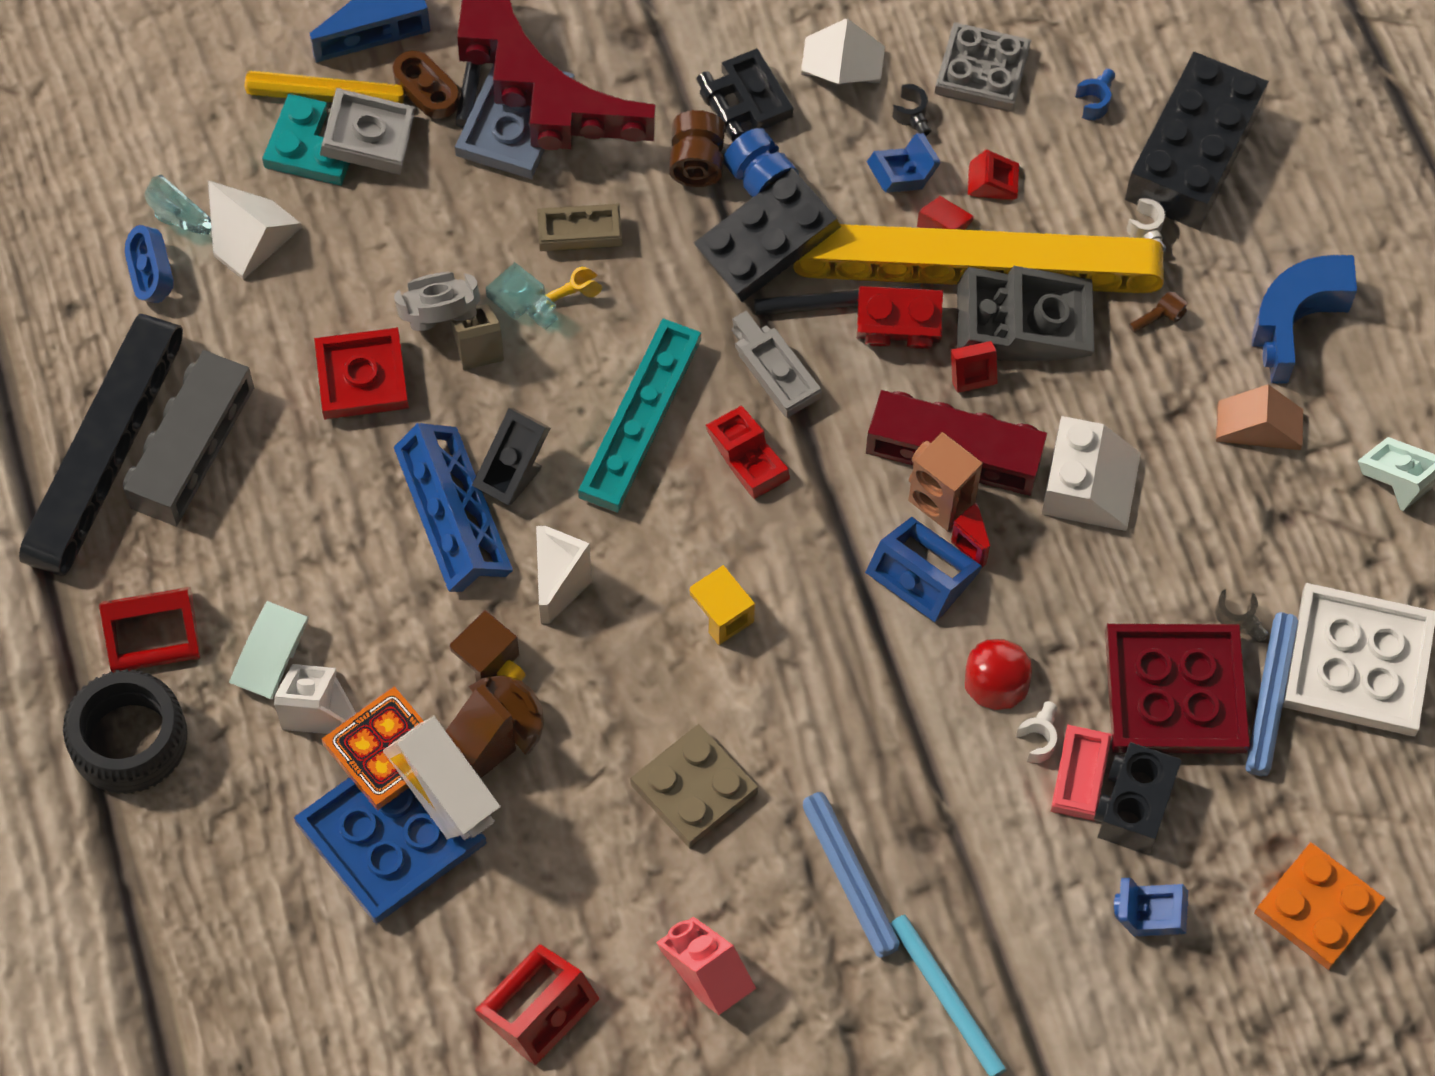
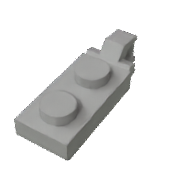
M747 310L732 318V332L738 339V342L735 343V348L740 358L786 419L821 399L822 390L775 328L770 329L766 325L760 329Z

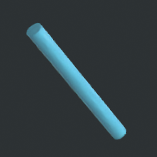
M901 915L893 920L891 926L988 1076L1002 1075L1007 1070L907 916Z

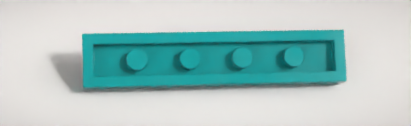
M662 318L578 490L579 499L619 513L701 342L700 331Z

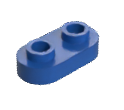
M144 225L134 227L130 231L125 243V257L134 293L140 300L160 303L171 293L174 285V278L162 233L158 229Z

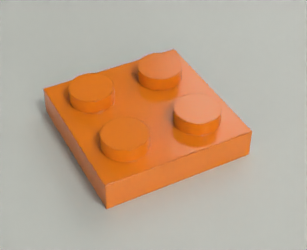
M1310 842L1257 906L1254 914L1329 970L1382 905L1385 897Z

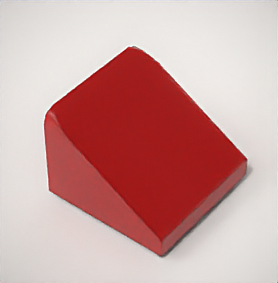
M988 149L970 161L968 195L1006 200L1018 198V162Z
M939 196L920 210L917 227L965 230L974 220V216Z
M974 503L954 521L951 543L982 565L983 568L987 564L990 542L980 509Z

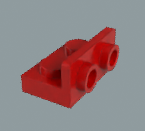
M859 286L856 338L865 339V345L886 347L890 346V340L907 341V347L932 348V342L940 343L942 339L943 290Z

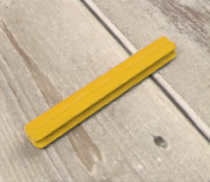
M248 71L245 77V90L249 95L287 98L289 93L333 103L336 88L401 104L404 103V89L401 85L259 71Z

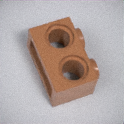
M942 432L932 443L929 441L922 443L912 457L911 461L914 464L912 474L909 477L911 485L908 501L946 531H949L953 527L954 521L976 502L983 463Z

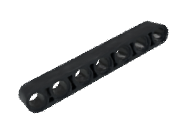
M143 313L136 316L23 538L19 551L21 563L59 576H65L69 572L178 354L183 339V328L181 325Z

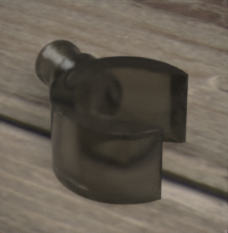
M1224 589L1215 607V615L1219 623L1240 624V630L1244 629L1248 634H1252L1257 642L1260 643L1265 640L1269 632L1261 626L1262 622L1255 616L1258 608L1255 594L1252 593L1247 613L1236 615L1226 608V589Z

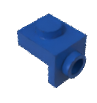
M919 133L913 136L906 148L873 151L867 160V164L883 191L891 193L923 189L939 167L940 159L923 133Z
M1121 878L1120 893H1117L1114 898L1116 919L1132 936L1186 934L1189 890L1183 884L1138 886L1132 878Z

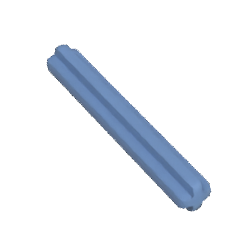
M1284 612L1277 613L1272 623L1245 767L1248 773L1258 776H1267L1272 767L1298 625V618L1295 615Z
M817 792L806 797L803 800V809L876 956L882 958L893 954L899 949V940L826 795L823 792Z

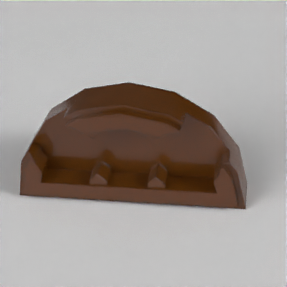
M505 675L485 677L468 686L473 692L483 683L512 715L515 743L525 755L530 754L539 742L544 726L542 705L534 691L521 680Z

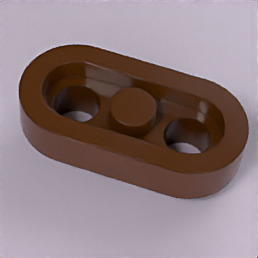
M407 51L395 59L393 75L396 85L403 87L405 95L425 115L435 119L449 117L457 110L459 95L456 84L428 55L420 51ZM411 75H419L417 78H409ZM437 100H443V102L435 103Z

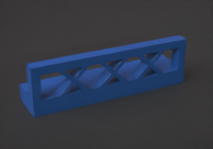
M417 423L393 448L448 591L463 592L479 576L507 577L513 571V568L483 492L472 486L476 475L457 427ZM437 440L446 441L452 456L439 446ZM450 473L463 483L465 491L453 482ZM464 508L477 519L479 527L467 518ZM478 545L491 555L493 562L484 561Z

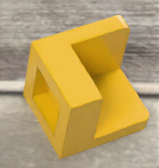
M724 565L690 587L691 597L709 618L708 633L718 645H721L754 623V601Z

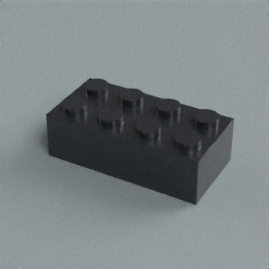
M1193 51L1131 171L1124 200L1138 205L1139 199H1152L1162 206L1165 217L1200 231L1261 110L1269 81Z

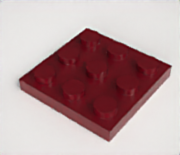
M1107 624L1105 640L1112 753H1126L1129 743L1132 742L1161 753L1247 754L1250 745L1240 624Z

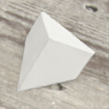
M846 18L806 37L801 75L817 76L837 84L860 81L880 84L885 46Z
M208 180L214 257L244 280L302 228V225L270 199Z
M536 526L541 624H550L592 582L590 546L585 541L550 527Z
M292 664L274 698V705L282 730L329 734L356 714L336 678V668Z

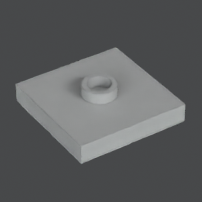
M336 88L320 156L400 175L416 107Z

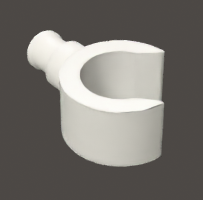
M1139 199L1136 211L1150 216L1155 222L1152 224H1142L1136 220L1129 219L1127 232L1133 238H1149L1159 241L1163 245L1164 252L1166 247L1162 242L1163 237L1160 233L1165 217L1164 209L1158 202L1152 199Z
M1044 702L1043 709L1038 712L1037 717L1025 720L1018 728L1016 737H1022L1035 732L1043 735L1048 742L1045 747L1035 749L1029 753L1027 760L1029 763H1042L1048 760L1054 752L1057 733L1053 722L1058 706L1053 702Z

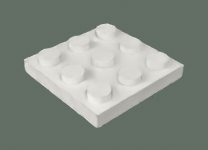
M1306 583L1302 592L1283 707L1415 737L1419 730L1435 627V611Z

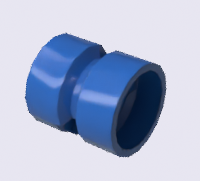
M761 128L749 130L739 136L728 147L723 157V163L736 179L743 180V187L752 198L791 168L799 175L796 167L784 153L779 152V147L765 130Z

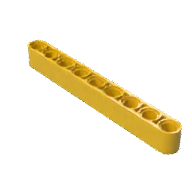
M840 224V229L793 264L794 271L798 275L820 279L957 285L968 267L1008 274L1013 266L1092 279V291L1151 293L1158 291L1164 285L1163 245L1159 241L1149 238Z

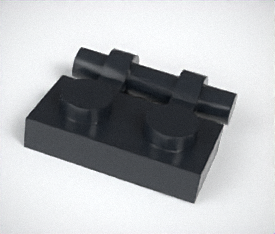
M758 48L721 62V72L723 74L721 78L714 80L709 71L700 73L696 78L701 88L700 96L704 103L711 106L716 115L725 122V133L728 134L732 142L745 133L741 124L748 120L751 121L754 128L766 129L793 118L794 108ZM734 93L740 104L730 107L725 96Z

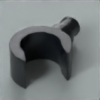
M914 84L902 85L900 97L913 101L919 106L914 109H906L902 106L893 105V119L902 125H912L913 129L917 130L918 133H923L926 137L929 136L931 128L927 125L928 121L925 117L928 103L926 92Z

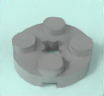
M453 272L435 273L414 279L407 283L408 292L401 295L400 290H398L394 295L398 316L402 320L410 322L411 329L415 331L431 329L437 322L450 319L456 321L471 319L477 314L476 305L480 301L477 280L472 275L465 273L466 281L455 280Z

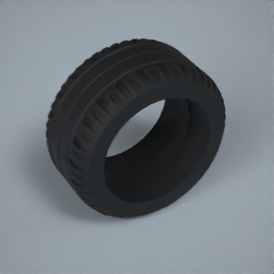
M116 670L115 673L111 671L108 674H102L100 678L96 677L93 681H89L88 685H84L77 692V696L72 698L69 708L66 710L63 723L64 742L78 772L89 783L111 793L120 794L122 792L123 794L135 793V791L142 792L143 790L150 789L149 787L157 786L158 783L163 782L164 778L167 779L174 772V768L182 760V755H184L187 745V724L177 697L160 679L148 673L144 674L142 671ZM129 705L144 706L154 710L163 718L161 730L155 741L146 750L135 756L112 759L103 757L89 748L90 737L94 727L102 717L114 709Z

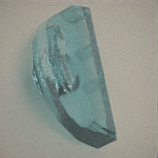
M162 174L152 177L144 197L148 205L154 210V216L165 224L176 225L197 234L209 235L211 232V217Z

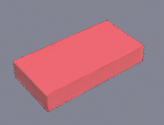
M1067 725L1050 812L1095 821L1094 817L1099 805L1112 734Z

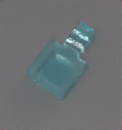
M515 262L485 288L487 298L515 320L526 313L540 327L547 329L558 319L551 312L556 308V305L545 296L544 285Z

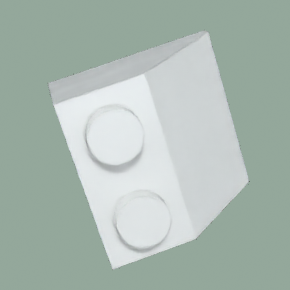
M1061 416L1042 515L1127 531L1141 453L1104 424Z

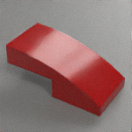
M742 405L706 424V430L722 457L753 499L790 480L789 468L766 443L764 430Z

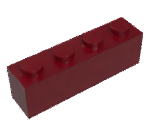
M880 391L868 430L866 454L913 466L914 463L911 460L919 446L925 441L932 443L943 432L983 463L979 483L1027 496L1032 495L1045 447L1047 432L1039 431L1034 426L1025 423L1012 424L997 420L987 413L974 414L958 410L944 402L931 403L915 399L910 394L901 391Z

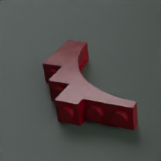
M462 0L457 34L459 61L479 65L485 63L495 64L493 75L495 104H505L510 107L531 106L529 122L531 147H539L545 150H571L573 136L592 140L610 138L624 139L629 142L654 141L656 104L623 100L593 90L565 75L545 59L526 37L513 12L511 0Z

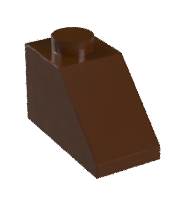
M482 683L473 691L446 730L480 779L516 751L512 715Z

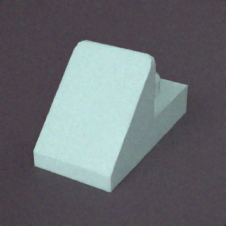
M1390 437L1384 439L1358 460L1363 475L1393 487L1401 511H1405L1435 485V454Z

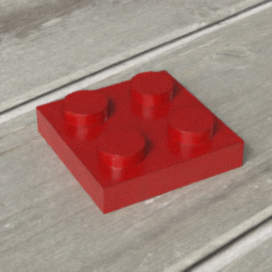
M398 327L314 338L324 420L409 409Z

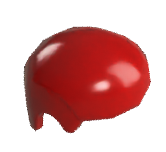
M1005 639L985 640L977 644L967 658L965 689L978 705L993 710L1011 709L1024 700L1029 692L1032 679L1031 660L1023 648L1016 643Z

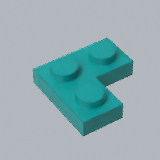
M288 93L262 158L264 168L342 186L350 163L320 156L324 137L319 136L328 114L327 102Z

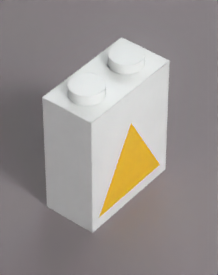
M435 716L421 722L383 750L389 761L447 839L461 836L463 840L470 836L473 838L495 822L490 814L501 806Z

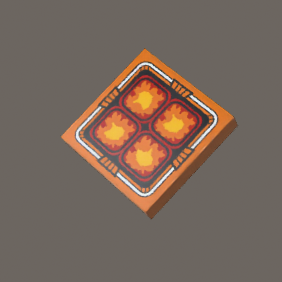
M393 686L323 737L322 743L378 811L409 788L383 750L424 720L398 689Z

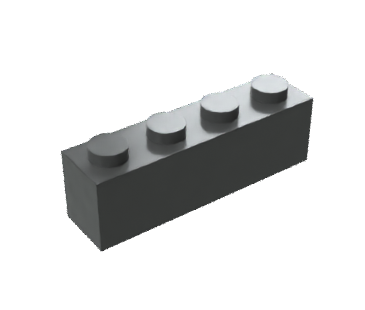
M205 350L202 351L196 363L192 362L187 367L183 377L182 388L176 397H171L167 402L162 423L156 432L152 431L148 435L143 448V456L137 466H132L125 476L123 489L130 509L170 525L178 526L254 390L249 367Z

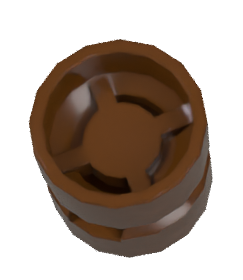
M690 110L682 112L675 117L672 125V149L670 151L669 173L674 181L689 187H707L720 180L723 167V156L720 152L724 148L725 122L721 117L704 110Z

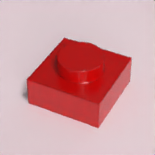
M992 341L951 350L952 383L957 393L998 384L997 351Z

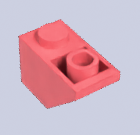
M695 917L677 923L669 930L668 935L656 942L661 952L698 1000L718 1015L757 989L735 947Z

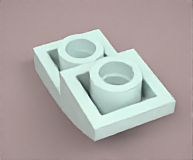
M267 601L246 641L229 683L269 699H274L289 658L294 657L309 617Z

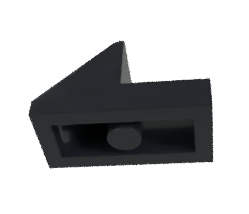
M508 408L472 486L507 505H512L540 471L542 465L536 463L535 460L551 427L515 408Z

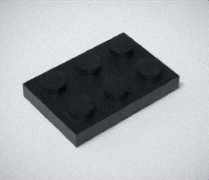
M791 168L696 240L694 244L732 292L743 302L840 229L841 225L834 214L795 170Z

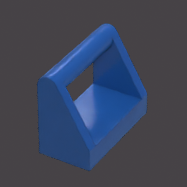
M910 517L880 540L865 573L929 619L936 622L980 572L982 565L918 520ZM911 536L959 570L960 573L953 578L949 577L905 546L904 543Z

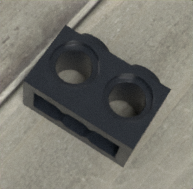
M1132 742L1128 745L1125 757L1116 754L1107 779L1116 783L1112 796L1102 794L1094 820L1102 822L1097 838L1150 855L1182 760ZM1143 772L1151 778L1152 782L1140 783L1133 778L1132 773ZM1121 811L1132 812L1138 817L1139 822L1127 823L1119 817L1118 813Z

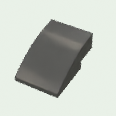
M1013 266L1008 274L968 267L957 283L958 348L992 341L997 351V360L1050 361L1091 356L1094 353L1092 279Z

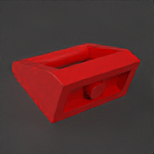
M191 587L103 601L99 604L110 670L113 673L116 670L130 671L201 658ZM182 608L188 643L119 654L115 620Z
M538 944L474 1011L521 1056L536 1066L600 998L580 969L543 945ZM544 965L558 976L513 1023L497 1014Z

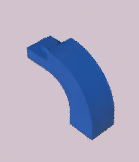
M1325 255L1301 261L1281 273L1267 289L1253 327L1252 347H1263L1264 367H1270L1271 383L1288 384L1295 365L1293 324L1306 315L1318 312L1349 313L1357 293L1354 255Z

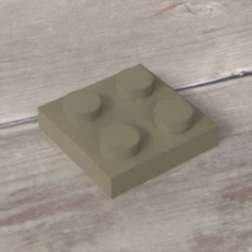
M697 724L630 778L631 786L689 849L758 793V786L700 724Z

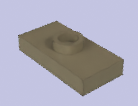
M620 204L537 209L540 251L622 246Z

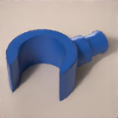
M1107 68L1097 79H1086L1077 85L1076 98L1093 95L1101 100L1099 103L1084 106L1083 119L1097 120L1108 112L1111 99V82L1116 77L1113 70Z

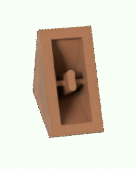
M1269 384L1218 401L1216 442L1291 450L1302 449L1303 409Z

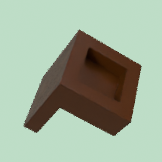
M486 610L450 643L451 652L474 670L476 682L485 677L497 676V672L507 660L514 661L520 655L518 637Z

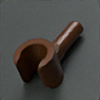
M1168 292L1158 302L1157 307L1131 322L1129 326L1135 333L1152 322L1159 320L1163 315L1173 323H1176L1187 313L1186 306L1188 303L1177 293Z

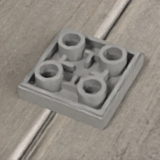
M954 22L934 94L1013 112L1031 40Z

